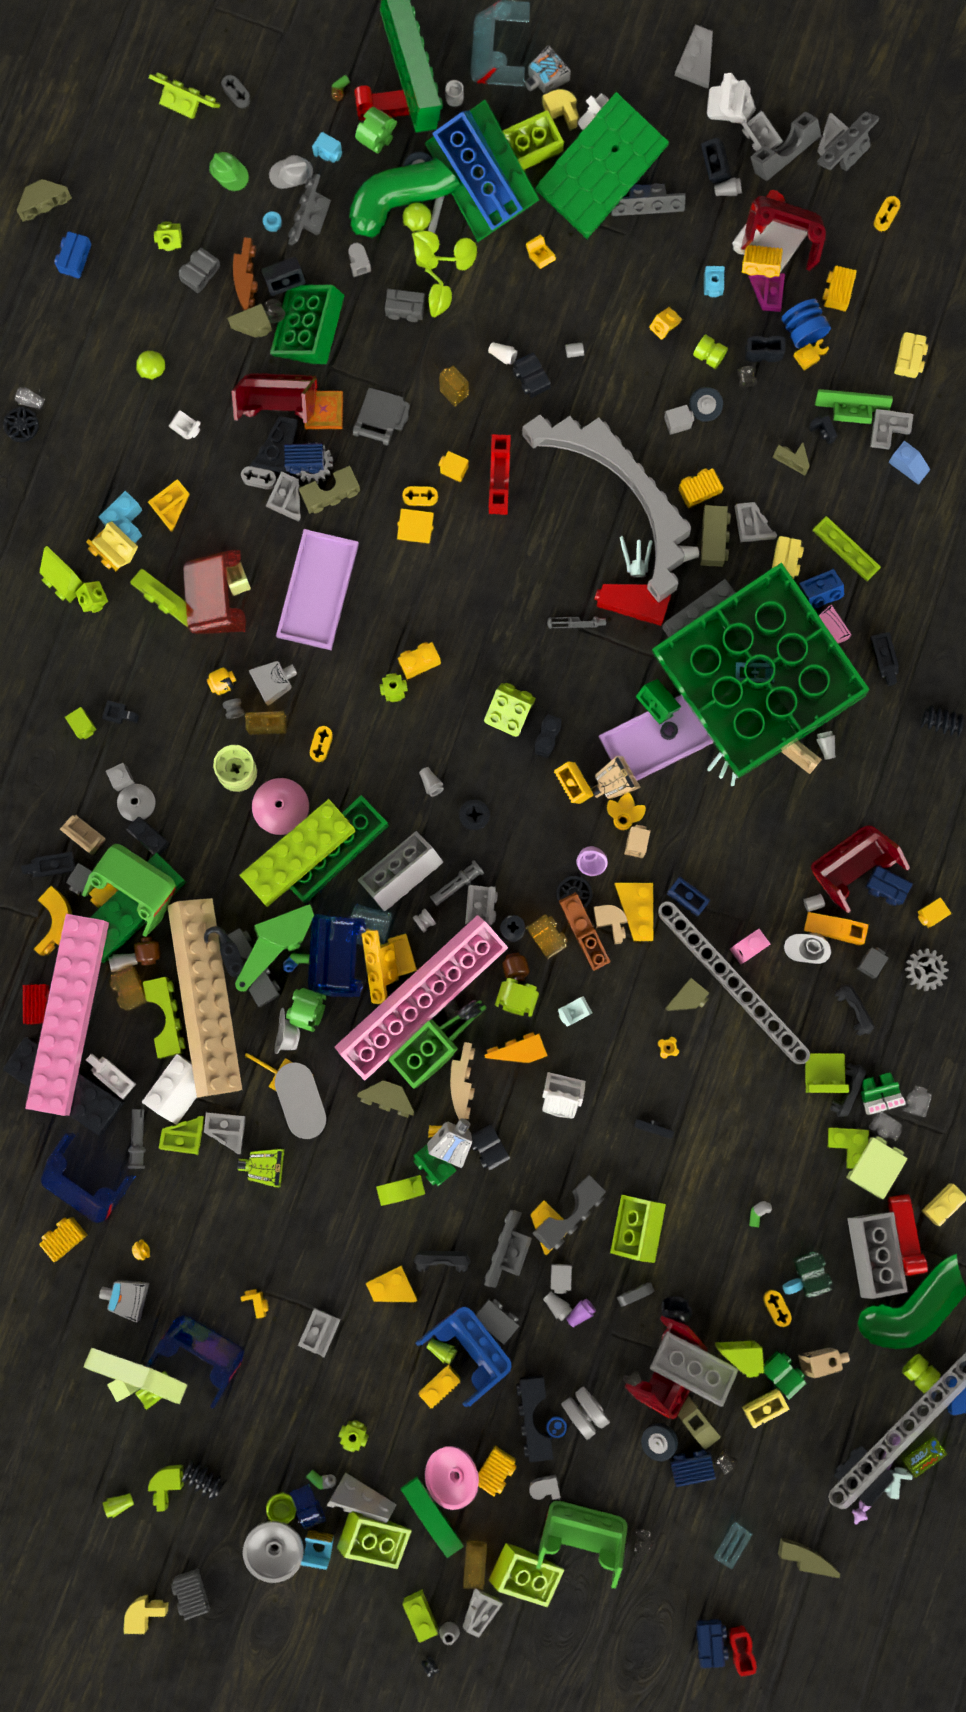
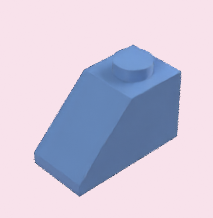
M905 441L889 461L891 465L917 484L930 471L920 452Z

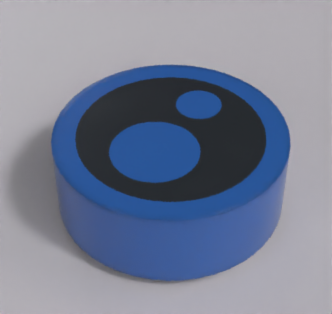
M555 1416L549 1419L547 1431L550 1436L560 1438L566 1433L567 1426L563 1418Z

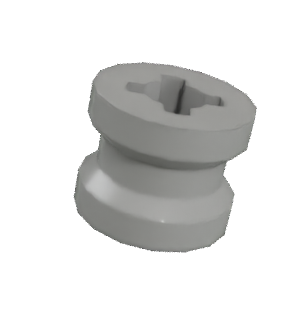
M423 909L419 916L415 915L413 917L423 933L427 931L429 926L436 924L426 909Z

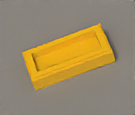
M403 934L388 939L389 943H394L398 976L417 971L407 935Z

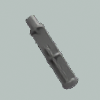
M594 616L592 621H581L579 617H549L547 625L550 629L596 628L598 626H606V618ZM568 618V622H552V619ZM552 624H568V627H552Z

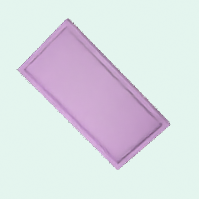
M304 529L276 634L277 638L332 650L359 545L357 541Z
M681 695L674 698L681 705V708L673 713L674 716L665 721L673 722L677 725L678 733L674 739H663L660 729L665 722L659 724L649 712L599 735L610 760L612 761L616 756H623L637 781L713 744V741ZM667 726V729L664 730V733L669 736L674 732L671 726Z

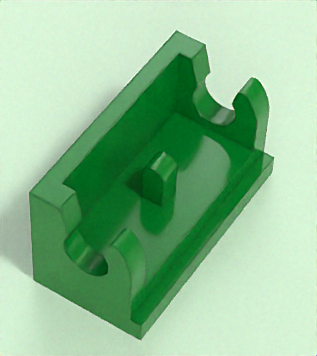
M658 679L645 684L636 695V698L659 724L674 716L673 713L681 708V705Z

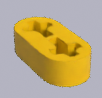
M889 196L883 202L874 220V226L877 230L885 231L890 227L900 208V201L897 197ZM893 203L894 207H892L891 211H888L889 205ZM886 216V221L881 224L880 221Z
M410 486L405 488L402 494L403 501L411 506H432L438 501V493L433 487ZM409 492H413L414 497L412 500H409ZM428 493H432V496L435 497H432L431 500H428L427 497L421 496H428Z
M321 726L315 732L310 748V756L315 762H323L327 758L333 738L332 731L327 726ZM326 731L329 737H325L322 743L319 734ZM319 746H322L321 751L324 754L316 758L314 751H318Z
M775 1290L767 1291L763 1300L773 1321L780 1327L788 1326L792 1317L781 1294ZM769 1295L778 1296L776 1299L777 1307L772 1302L768 1303ZM780 1309L782 1314H787L785 1322L777 1321V1318H779L777 1310Z

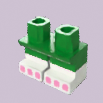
M890 1072L879 1075L882 1086L876 1087L873 1077L862 1081L863 1091H861L866 1114L870 1115L906 1105L900 1093L899 1084L894 1081Z

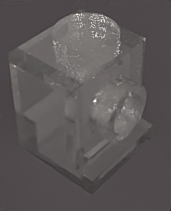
M916 1086L915 1090L908 1094L906 1103L909 1105L904 1107L903 1111L916 1116L926 1117L932 1094L927 1093V1089Z
M878 1112L868 1127L871 1130L877 1129L876 1133L885 1139L889 1137L897 1140L902 1132L900 1130L902 1125L884 1112Z

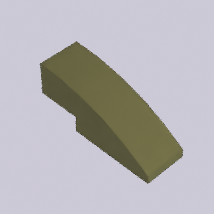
M780 1538L778 1551L780 1558L797 1561V1567L800 1571L840 1578L838 1570L819 1553L795 1541Z

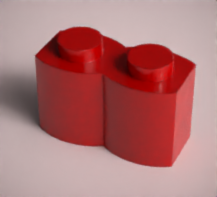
M745 1626L730 1628L729 1641L733 1648V1661L739 1675L742 1677L755 1674L756 1661L751 1652L752 1641Z

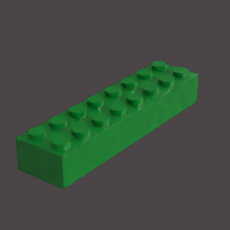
M381 0V17L415 132L437 130L438 121H440V109L443 108L441 97H438V86L433 80V69L428 64L429 56L428 52L424 50L423 36L419 34L420 27L419 22L415 20L414 6H411V0Z

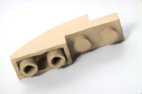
M464 1042L461 1060H453L451 1067V1094L459 1120L461 1118L469 1119L471 1108L467 1107L468 1100H473L475 1088H471V1083L465 1082V1079H469L471 1068L468 1067L469 1059L473 1060L475 1052L472 1044Z

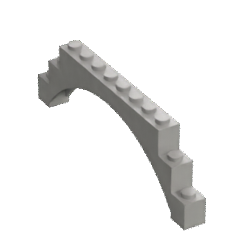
M541 414L522 427V435L533 449L537 446H547L581 453L608 467L633 490L648 516L655 542V570L653 579L648 582L647 589L658 603L675 592L678 587V579L671 571L680 566L685 557L683 549L676 545L689 537L691 526L686 519H682L676 506L668 502L666 494L663 491H659L655 481L644 473L642 465L635 462L632 453L628 449L625 450L619 437L611 433L608 424L602 422L598 417L581 429L580 424L569 416L552 427L549 420L544 419Z

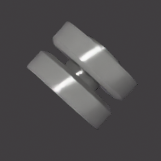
M583 1386L576 1392V1398L580 1405L570 1397L561 1404L573 1423L588 1440L596 1434V1430L591 1423L592 1420L601 1429L609 1424L610 1421L596 1398Z

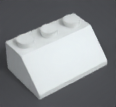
M176 1054L142 1103L177 1125L197 1098L192 1063L182 1055Z

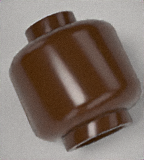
M152 936L141 937L140 941L134 944L135 958L137 962H141V965L156 964V960L160 959L159 942L152 940Z
M520 953L507 955L502 963L505 977L517 980L518 982L524 981V977L530 972L526 957L520 955Z

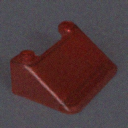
M229 550L189 560L185 563L184 584L187 625L192 633L245 631L246 620L244 612L238 608L229 609L226 567H234L239 564L241 559L240 550Z

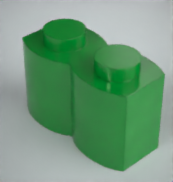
M775 1352L763 1364L764 1373L785 1397L790 1400L806 1384L803 1380L805 1375L798 1368L795 1370L790 1365L792 1361L784 1352L782 1354Z

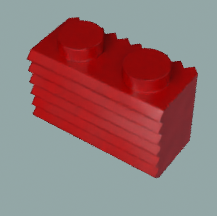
M23 985V1024H43L50 985Z

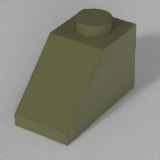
M262 304L227 318L231 329L252 337H263L272 331Z
M690 978L665 1009L667 1011L696 1009L698 1006L702 1008L709 1000L706 997L709 992Z

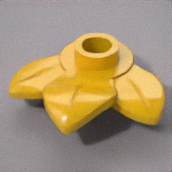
M626 793L619 799L618 803L609 800L607 811L614 819L616 828L627 830L631 827L632 823L638 822L643 818L645 806H635L631 794ZM620 818H625L627 822L621 824L619 820Z

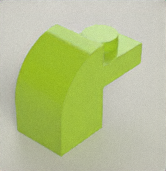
M421 1175L376 1187L381 1206L425 1194Z
M183 1465L164 1467L151 1479L148 1491H156L153 1495L154 1506H157V1511H165L168 1508V1490H179L184 1486L182 1482Z

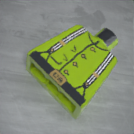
M284 1149L250 1152V1159L238 1160V1171H248V1180L273 1187H281Z

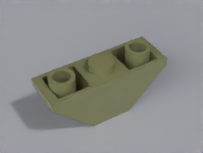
M42 179L25 187L17 212L22 222L33 219L40 213L50 211L59 204L67 203L72 197L67 187Z
M381 1081L359 1092L357 1097L361 1098L360 1102L372 1105V1102L380 1104V1109L390 1112L392 1108L398 1110V1115L407 1118L409 1114L414 1115L415 1113L403 1087L387 1081Z
M688 1395L678 1416L706 1450L721 1437Z

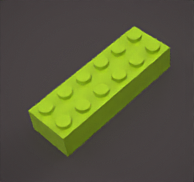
M328 799L242 872L240 876L268 907L356 832V830Z

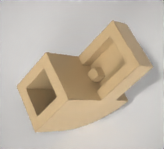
M613 905L594 907L596 928L611 926L614 944H621L626 935L624 927H621L620 924L628 922L624 912Z

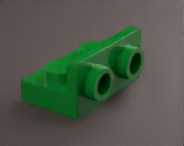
M428 1145L413 1155L415 1157L413 1162L420 1170L424 1168L428 1173L426 1178L432 1185L436 1183L439 1186L457 1171L451 1163L430 1155Z

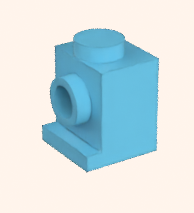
M321 132L312 146L313 154L316 157L320 155L322 159L335 163L342 156L341 143Z
M706 266L704 272V295H709L710 297L723 295L724 266Z

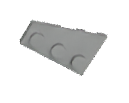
M698 25L695 26L675 71V76L708 89L713 31Z
M347 1473L344 1474L327 1506L333 1508L334 1506L342 1507L346 1512L351 1513L355 1511L362 1513L366 1518L387 1523L397 1505Z

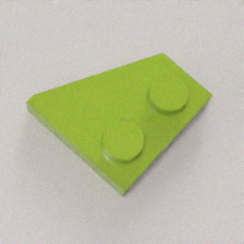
M199 1116L196 1119L163 1128L159 1149L198 1155L205 1117Z

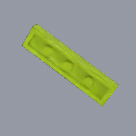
M827 516L813 529L817 536L866 581L881 568Z

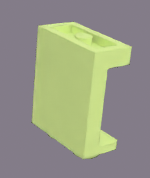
M878 1136L876 1139L870 1137L866 1149L846 1178L878 1198L884 1199L907 1158L903 1156L904 1152L900 1149L888 1147L886 1145L887 1141Z

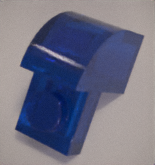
M310 1484L290 1492L297 1510L298 1519L305 1530L325 1522L326 1518L320 1502L315 1499Z

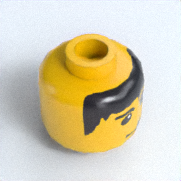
M224 667L209 673V679H207L212 693L217 695L233 690V682L236 681L233 672H228Z

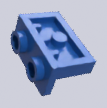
M834 569L799 583L802 593L814 609L844 597V584Z

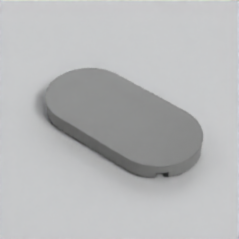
M286 1064L276 1074L275 1088L288 1127L299 1138H314L325 1127L326 1113L313 1074L303 1064Z

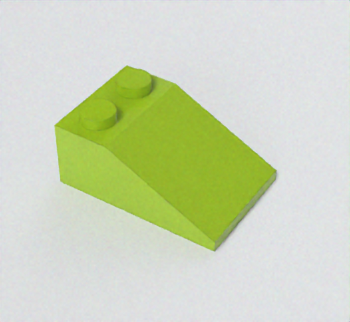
M46 546L40 567V574L44 577L42 581L49 588L53 586L57 590L55 594L62 601L66 599L68 602H71L77 597L75 591L83 583L74 571Z
M352 1511L351 1513L349 1512L337 1548L345 1558L398 1569L411 1530L390 1521L383 1523L366 1518L362 1513Z
M505 1543L489 1581L498 1592L548 1607L564 1569L545 1559L542 1561L541 1568L538 1569L536 1568L537 1555Z

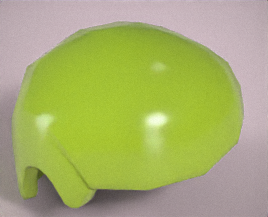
M411 203L403 213V224L410 228L411 231H423L430 224L431 212L422 203Z
M144 351L136 361V370L142 378L145 377L153 380L164 372L165 360L158 352Z
M285 1493L275 1494L269 1499L266 1506V1513L270 1521H278L285 1524L294 1519L297 1510L294 1499Z

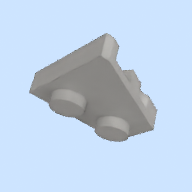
M832 113L828 116L819 145L818 153L821 156L849 129Z
M281 471L266 507L296 521H300L299 479Z
M755 502L735 505L740 542L770 540L777 537L775 531L772 532L767 525V519L760 513V509Z
M475 1589L463 1628L466 1632L479 1637L503 1603L498 1598Z

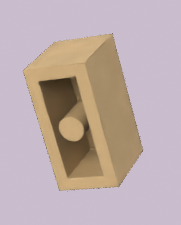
M635 825V827L630 828L624 852L625 855L639 858L644 857L650 835V830H646L647 827Z

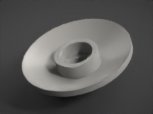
M132 784L120 792L117 799V807L120 814L127 820L134 821L137 817L145 820L154 811L155 797L148 787L142 784ZM137 798L138 803L133 805L132 800Z

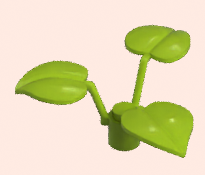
M418 231L412 233L416 263L418 266L424 267L425 272H428L439 283L432 286L429 294L430 313L432 317H436L450 306L452 292L450 287L443 286V281L431 269L438 265V260L456 261L457 269L466 270L475 261L477 246L471 239L462 238L455 245V257H438L434 254L439 248L437 235L430 231Z

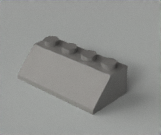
M415 831L360 877L358 881L385 912L413 887L423 881L432 871L436 870L443 861L428 842Z
M894 1212L848 1218L861 1298L874 1299L908 1292Z

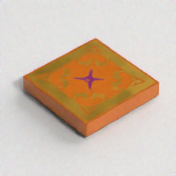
M316 391L314 414L308 423H305V429H343V391Z

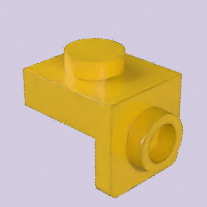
M542 235L526 243L529 257L540 269L556 260L554 253L545 245Z
M668 307L656 315L649 328L660 339H664L670 330L680 324L682 318Z
M256 1289L245 1291L241 1301L253 1299L256 1318L265 1317L267 1315L266 1312L269 1311L267 1299L264 1300L262 1291L257 1292Z

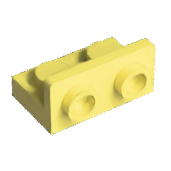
M112 521L106 524L101 537L94 539L92 542L118 568L130 563L138 548Z

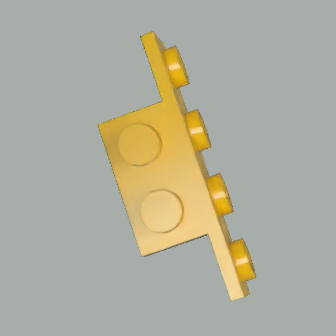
M363 929L361 933L371 1002L373 1004H381L388 998L386 985L399 980L394 943L387 942L380 946L378 930Z

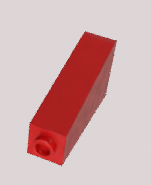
M603 584L601 590L597 589L594 600H597V607L661 626L671 594L658 603L647 589L648 585Z

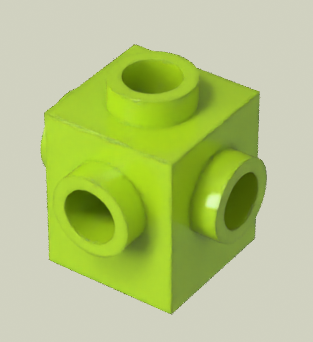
M162 222L158 224L157 230L154 231L155 243H158L159 249L172 251L175 248H181L183 240L180 223Z
M99 581L84 583L75 591L83 612H98L108 602Z
M392 673L382 678L383 684H380L381 695H385L386 701L397 702L405 698L404 692L408 691L406 680H402L401 675ZM391 685H397L395 688H390Z
M349 1421L347 1426H342L338 1437L342 1438L340 1444L344 1445L343 1448L348 1451H359L360 1446L365 1447L369 1436L365 1434L367 1427H364V1424L359 1421ZM351 1434L356 1435L357 1439H350L349 1436Z

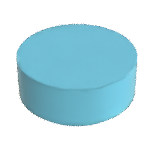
M273 211L266 213L263 217L264 227L271 232L279 230L282 225L280 215Z
M794 1279L785 1283L782 1287L786 1294H793L800 1291L804 1286L801 1279Z

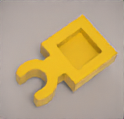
M823 339L818 340L814 347L809 343L794 353V358L803 370L817 363L820 360L819 355H825L828 352V347L825 349L819 347L823 343Z

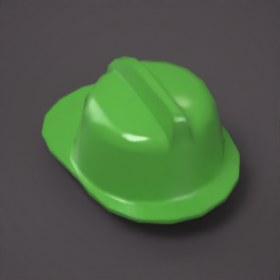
M228 152L214 154V158L209 166L212 176L228 190L238 191L243 189L249 179L247 169Z

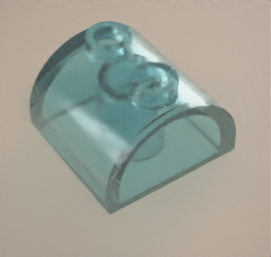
M355 904L349 922L347 942L363 945L361 930L372 929L378 930L380 946L385 944L393 913Z

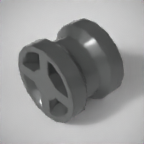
M231 699L222 704L223 708L226 709L227 713L225 715L227 719L238 718L245 714L240 706L242 703L241 699Z

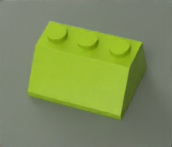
M548 110L503 130L524 170L563 152L564 141Z
M621 1195L610 1253L638 1261L655 1263L666 1204Z
M755 1341L715 1343V1347L743 1374H746L747 1377H757L759 1373H764L762 1347Z

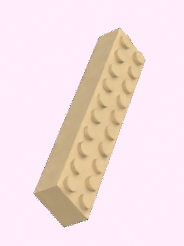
M213 899L177 901L167 906L196 1096L198 1098L242 1090L218 934L215 932L211 933L208 936V943L204 942L206 930L217 926Z

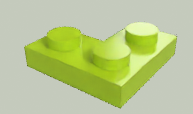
M828 1128V1147L847 1148L846 1168L854 1169L868 1145L869 1130Z

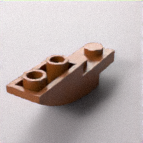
M244 237L242 254H234L233 259L234 284L243 311L255 307L253 294L257 292L258 282L255 281L252 274L253 263H251L252 257H255L256 246L253 245L251 238Z
M575 892L559 900L565 917L592 970L594 971L610 963L578 894Z

